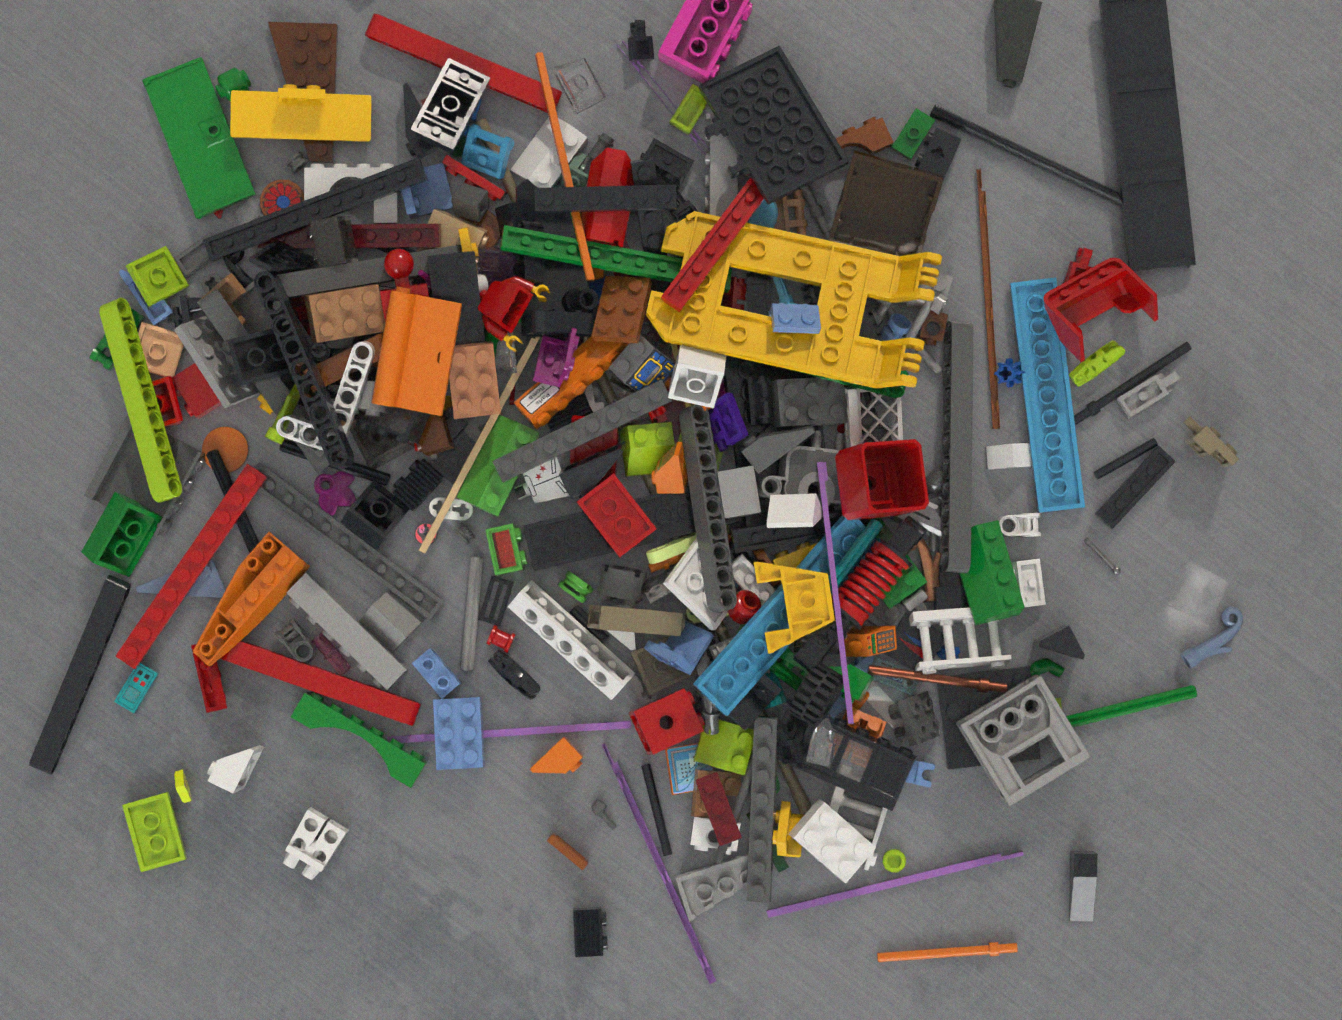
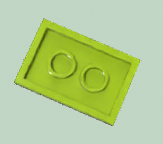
M169 792L122 805L141 872L187 859Z

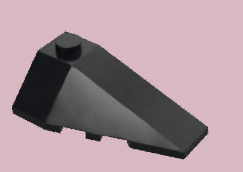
M275 240L249 258V262L264 271L279 275L308 269L318 262V258L279 240Z

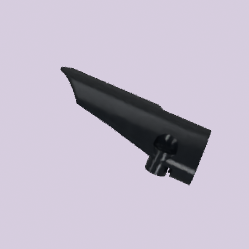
M528 179L516 187L517 228L576 239L570 212L535 213V188L537 187ZM516 253V276L535 283L534 286L536 287L545 285L550 293H540L541 296L546 297L547 302H540L536 294L532 293L533 297L521 316V336L568 337L572 328L577 329L576 336L578 337L592 336L594 327L593 308L598 304V295L593 289H589L583 266ZM582 296H584L586 300L585 305L582 302Z

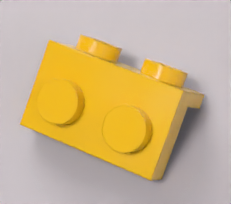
M781 801L780 810H776L775 824H778V830L773 831V844L777 845V856L801 857L802 846L788 834L804 814L792 813L791 802Z

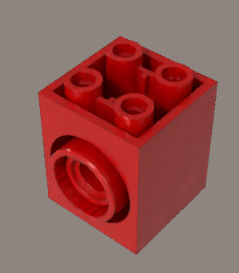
M685 688L678 689L628 713L647 755H654L704 731L702 727L705 725L701 714L699 712L696 713L693 708L695 700L690 691L686 692ZM661 717H665L668 721L666 729L660 726Z

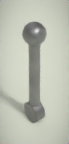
M1087 537L1084 542L1112 569L1114 575L1120 574V567L1115 566Z

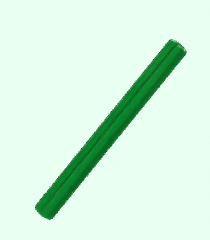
M1194 685L1068 715L1066 718L1074 728L1196 698L1197 690Z

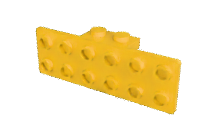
M291 84L278 88V92L231 91L230 136L232 138L370 142L371 95L325 94V89H321L317 85H308L306 89H297V85Z

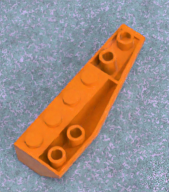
M268 532L237 568L198 640L193 653L209 667L246 637L276 607L291 587L309 569L310 565L271 532Z

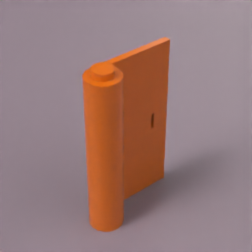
M397 286L396 291L391 290L371 403L442 416L462 303L410 294L411 289Z

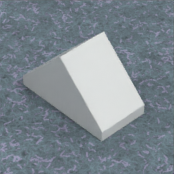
M1030 443L986 446L987 470L1032 467Z

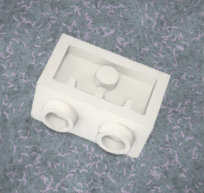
M1040 559L1011 562L1024 606L1046 605Z

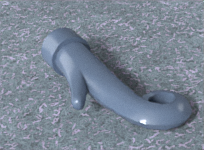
M1228 607L1222 613L1223 623L1229 628L1192 649L1189 647L1180 653L1182 660L1188 668L1192 669L1207 657L1232 651L1231 647H1223V645L1231 640L1242 627L1243 615L1238 608ZM1232 613L1235 616L1234 623L1229 621V615Z

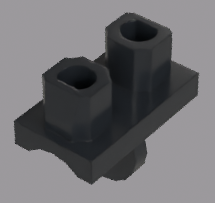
M187 295L179 296L182 315H180L179 307H173V316L167 317L168 323H175V328L182 324L181 322L184 324L192 321V312L202 311L197 304L201 298H190Z

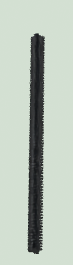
M936 104L934 105L930 117L933 116L932 118L935 117V119L938 117V120H943V123H948V125L951 123L953 128L956 126V129L964 130L966 134L969 132V135H974V138L977 136L976 139L979 138V140L982 139L984 142L987 141V144L990 142V145H995V148L998 146L997 149L999 147L1000 150L1003 148V151H1008V154L1011 152L1010 155L1013 154L1015 156L1016 154L1018 159L1020 157L1021 160L1024 158L1023 161H1029L1031 165L1034 163V166L1037 164L1039 169L1042 167V170H1047V173L1050 171L1052 175L1054 173L1055 176L1058 174L1057 177L1060 176V179L1062 177V180L1065 179L1067 181L1068 179V182H1073V185L1075 183V186L1078 185L1080 187L1081 185V189L1082 187L1086 188V191L1089 189L1091 194L1093 192L1094 195L1097 193L1096 196L1098 194L1099 197L1102 195V198L1105 197L1104 200L1107 198V201L1110 199L1109 202L1112 201V204L1115 202V205L1118 203L1117 206L1119 204L1120 207L1122 206L1119 191L1116 192V190L1114 191V189L1106 187V185H1101L1098 181L1090 180V178L1085 177V175L1082 176V174L1080 175L1075 170H1069V168L1064 167V165L1062 166V164H1056L1054 160L1051 161V159L1049 160V158L1043 157L1041 154H1035L1033 150L1030 151L1028 148H1022V145H1017L1012 140L1004 139V137L999 136V134L996 135V133L994 134L991 130L983 129L978 124L970 123L968 119L965 120V118L962 119L960 116L957 117V114L949 113V110L947 111V109L944 110V108L942 109V107L939 108V106L936 107Z

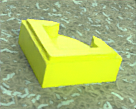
M183 769L175 771V788L182 802L192 801Z

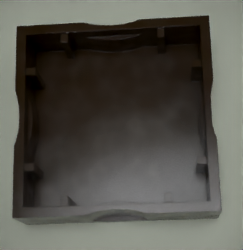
M854 150L828 241L896 256L922 253L927 237V229L932 213L935 210L944 176Z

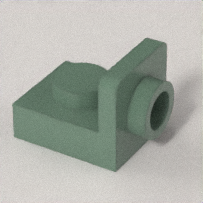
M578 151L569 164L574 187H585L589 176L584 172L586 169L584 161L587 155Z

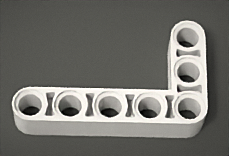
M362 341L353 346L333 404L336 413H342L347 418L346 424L342 426L346 437L350 431L375 356V348L368 341ZM360 346H366L369 349L368 358L363 359L359 357L357 351ZM357 368L361 371L362 377L359 381H354L350 377L351 369ZM344 391H351L354 394V401L352 403H346L343 400ZM286 415L278 420L276 429L279 435L323 451L318 437L315 440H310L305 435L307 428L314 429L311 421L294 415ZM285 420L293 422V432L284 430L283 422ZM333 429L329 430L327 437L335 436V431Z

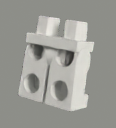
M312 807L306 811L285 849L287 853L283 864L292 869L296 867L299 860L307 863L302 875L310 880H313L319 872L325 869L349 829L331 819L319 838L316 839L329 817Z

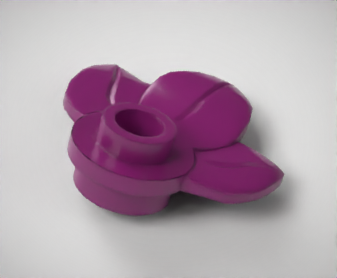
M339 471L333 475L321 474L316 477L314 490L319 495L318 502L320 507L327 514L334 515L338 506L348 507L356 501L354 493L349 488L355 478L351 474ZM326 482L330 487L323 489L321 484Z

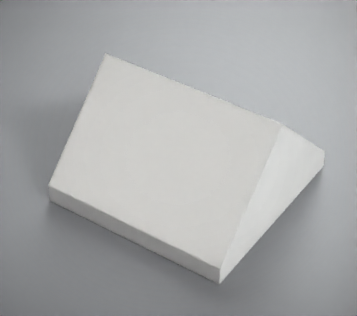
M817 494L770 495L767 528L813 527L823 517V509Z

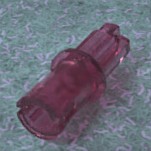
M320 633L319 637L316 636L311 641L323 654V659L325 661L328 660L340 675H344L349 671L351 666L338 652V647L335 648L323 633Z

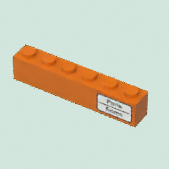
M591 336L574 350L573 357L575 362L573 369L569 373L568 380H563L560 388L537 382L520 396L514 404L536 430L539 429L541 426L546 425L558 411L565 409L571 400L581 395L592 382L600 379L629 343L594 341Z

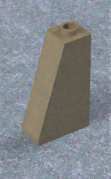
M589 604L587 628L681 636V632L685 628V619L682 618L683 613Z

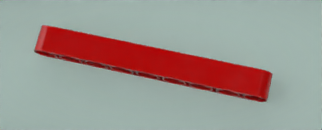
M373 14L365 32L366 37L443 69L447 59L450 58L490 77L486 88L548 113L541 82L384 16ZM551 87L556 108L562 92Z
M242 640L220 658L414 726L421 707V703L317 666L297 661L294 658Z

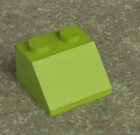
M672 422L629 425L619 431L621 442L625 441L627 445L622 453L625 476L651 475L652 471L656 470L658 461L675 445Z
M719 719L718 734L711 735V729H709V734H706L704 731L701 732L693 760L722 770L745 775L753 748L754 729L749 727L747 730H744L736 723Z

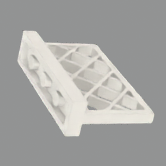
M851 386L845 387L847 423L844 424L845 449L862 444L868 436L875 442L885 441L891 434L897 440H903L901 397L895 398L888 405L881 399V394L877 395L874 392H870L875 398L865 407L860 401V392L870 391ZM878 400L887 407L879 418L870 411ZM889 411L896 416V422L891 428L882 422ZM867 412L876 420L868 430L861 424V419ZM879 423L888 430L880 441L871 434Z

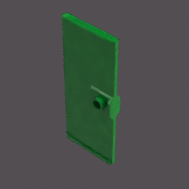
M196 58L143 79L142 82L149 95L194 211L195 218L201 219L213 212L255 196L256 193L236 142L230 136L229 123L203 58Z

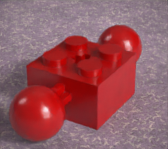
M403 249L390 251L384 259V269L389 276L394 278L395 286L411 289L410 294L429 297L426 283L414 285L409 283L408 276L414 268V260L411 254ZM396 288L379 290L385 322L391 290L396 291Z

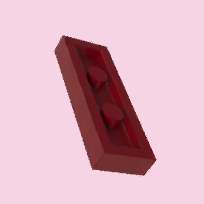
M715 772L696 779L697 788L719 846L721 847L742 839L718 773Z

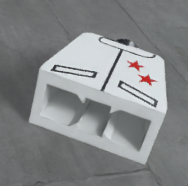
M557 457L523 473L526 483L514 487L518 500L532 496L534 503L538 504L570 497L559 476L562 469Z

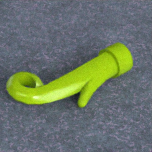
M296 384L293 385L272 427L268 428L265 435L267 439L281 445L285 437L279 435L276 425L279 419L286 415H292L300 399ZM285 420L283 422V428L285 431L288 427L290 420Z

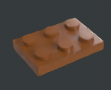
M605 276L592 331L594 341L639 342L652 286L650 278Z

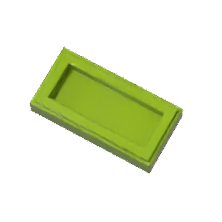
M691 85L669 122L670 125L687 135L690 134L708 104L697 85Z

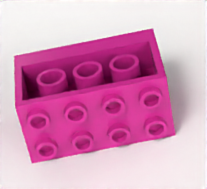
M686 0L658 51L659 61L701 83L718 76L721 66L719 65L720 61H726L731 51V41L736 42L741 33L742 20L747 21L753 10L751 0ZM717 8H722V9H724V11H723V12H717L716 9H717ZM711 28L713 32H705V29ZM694 49H702V52L695 53Z

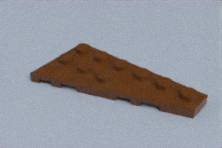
M268 22L286 84L297 85V89H306L308 85H317L321 89H325V94H336L338 25L328 23ZM303 140L310 162L333 163L334 141Z

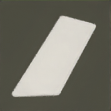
M872 681L867 690L870 693L867 701L894 730L897 727H902V718L892 720L889 716L897 711L888 712V707L896 704Z

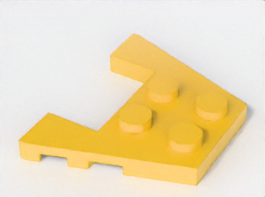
M758 561L754 562L757 584L782 580L789 628L765 632L768 654L835 621L828 573Z

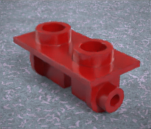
M731 277L730 290L728 293H723V306L744 311V305L737 304V300H745L747 286L745 279Z

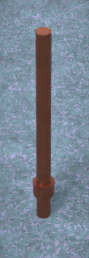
M875 665L868 666V674L974 688L979 692L986 693L988 690L1003 693L1007 691L1006 683L992 682L987 678H979L977 680L941 674H923L919 671Z

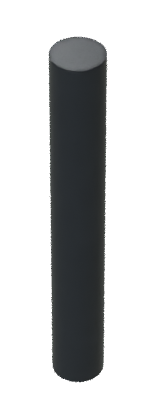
M1152 438L1093 473L1097 480L1155 448L1158 446L1155 438Z

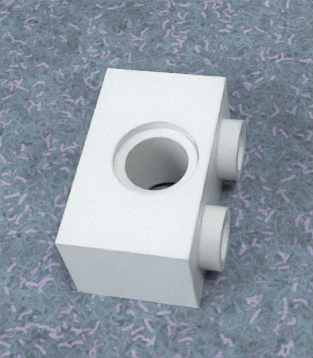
M694 817L690 845H695V850L708 851V848L717 849L719 846L718 841L713 842L708 838L709 832L713 830L709 818ZM737 822V826L740 831L741 823ZM738 840L732 842L731 847L727 848L726 854L731 855L732 851L737 852Z

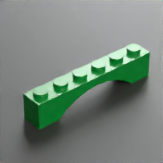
M741 624L740 627H739V629H738V631L736 632V634H738L739 631H740L746 624H744V625ZM787 648L780 656L782 658L780 663L790 669H793L794 666L802 669L800 674L806 677L809 672L793 660L796 654ZM850 664L847 665L851 700L852 703L855 699L861 702L874 677ZM828 666L842 675L841 666ZM843 686V689H842V692H843V693H842L841 697L845 698L844 686Z
M313 691L311 694L309 692L304 693L291 718L310 729L319 727L339 728L362 737L381 755L391 777L410 788L414 786L427 764L423 760L424 756L415 750H412L411 753L403 749L404 744L394 738L391 741L383 737V731L374 726L369 729L363 725L364 720L352 714L349 717L343 713L345 709L339 705L325 703L322 695Z

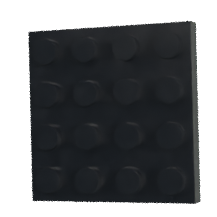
M1030 666L948 676L977 680L979 678H987L992 682L1006 683L1008 691L1031 677ZM937 683L947 769L981 766L957 727L956 722L1002 695L1003 692L988 690L986 693L979 692L974 688ZM1031 699L1025 703L1026 711H1030L1033 707ZM1008 712L1005 715L1006 723L1012 721V712ZM992 724L985 727L984 732L986 736L993 732ZM1039 741L1010 758V762L1041 759Z

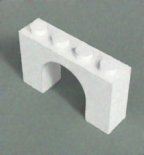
M384 163L380 164V167H371L370 164H357V167H347V164H333V168H324V164H310V168H304V201L334 190L343 182L350 180L358 181L392 168L394 164ZM399 192L374 201V224H399ZM330 218L312 225H330Z

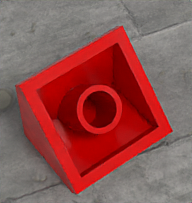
M166 376L152 381L165 428L180 425L183 422V417L172 377Z

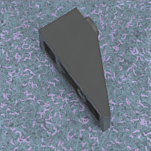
M812 425L760 434L757 437L752 435L742 443L744 447L741 448V452L759 474L812 435L815 429Z

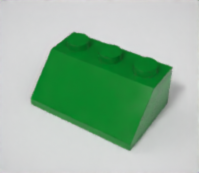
M114 492L81 552L92 563L130 577L158 528L157 524L161 522L163 517L134 499Z

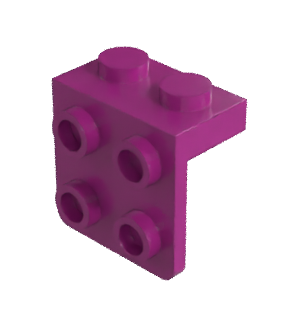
M576 328L571 329L566 341L542 336L532 381L560 388L563 380H568L569 373L572 371L575 362L573 353L577 349L579 337L576 336Z

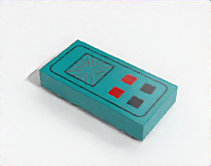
M140 663L136 669H133L114 702L130 712L136 713L159 673Z

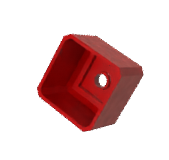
M916 439L865 442L839 450L836 454L835 462L842 515L847 520L901 516L924 510L929 504L922 446ZM868 478L870 479V481H871V483H872V487H871L870 490H869Z

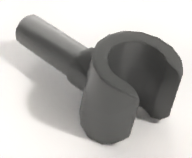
M596 799L591 807L592 811L601 817L612 830L615 829L616 825L604 813L607 805Z

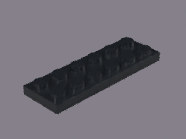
M466 251L427 256L432 298L462 303L455 345L485 342L482 313L478 310L480 294L475 252ZM449 381L446 396H451Z

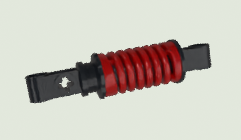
M908 515L888 542L877 538L871 547V553H866L865 559H862L859 562V566L854 568V573L849 574L848 580L842 583L843 587L838 588L844 639L848 637L847 634L850 629H862L863 623L869 618L867 612H874V607L870 604L872 603L874 606H879L880 604L876 596L884 599L886 595L881 590L883 589L885 592L891 591V587L887 583L893 586L896 585L897 580L892 575L901 578L903 576L901 570H907L912 567L911 562L906 556L923 538L927 529ZM832 596L831 598H832V605H833V611H834V617H835L834 601H833V596ZM836 618L835 621L816 630L807 643L794 656L793 660L808 672L819 662L822 663L825 656L837 643ZM827 635L829 643H823L822 645H819L820 641L818 637H825Z

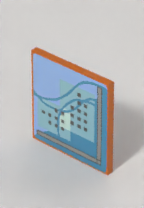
M698 743L665 749L672 795L693 792L695 769L714 771L713 766L693 760Z

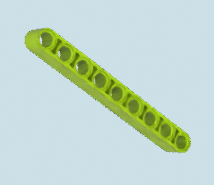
M118 298L101 305L99 314L152 498L156 502L161 503L180 496L182 485L131 307L126 299Z

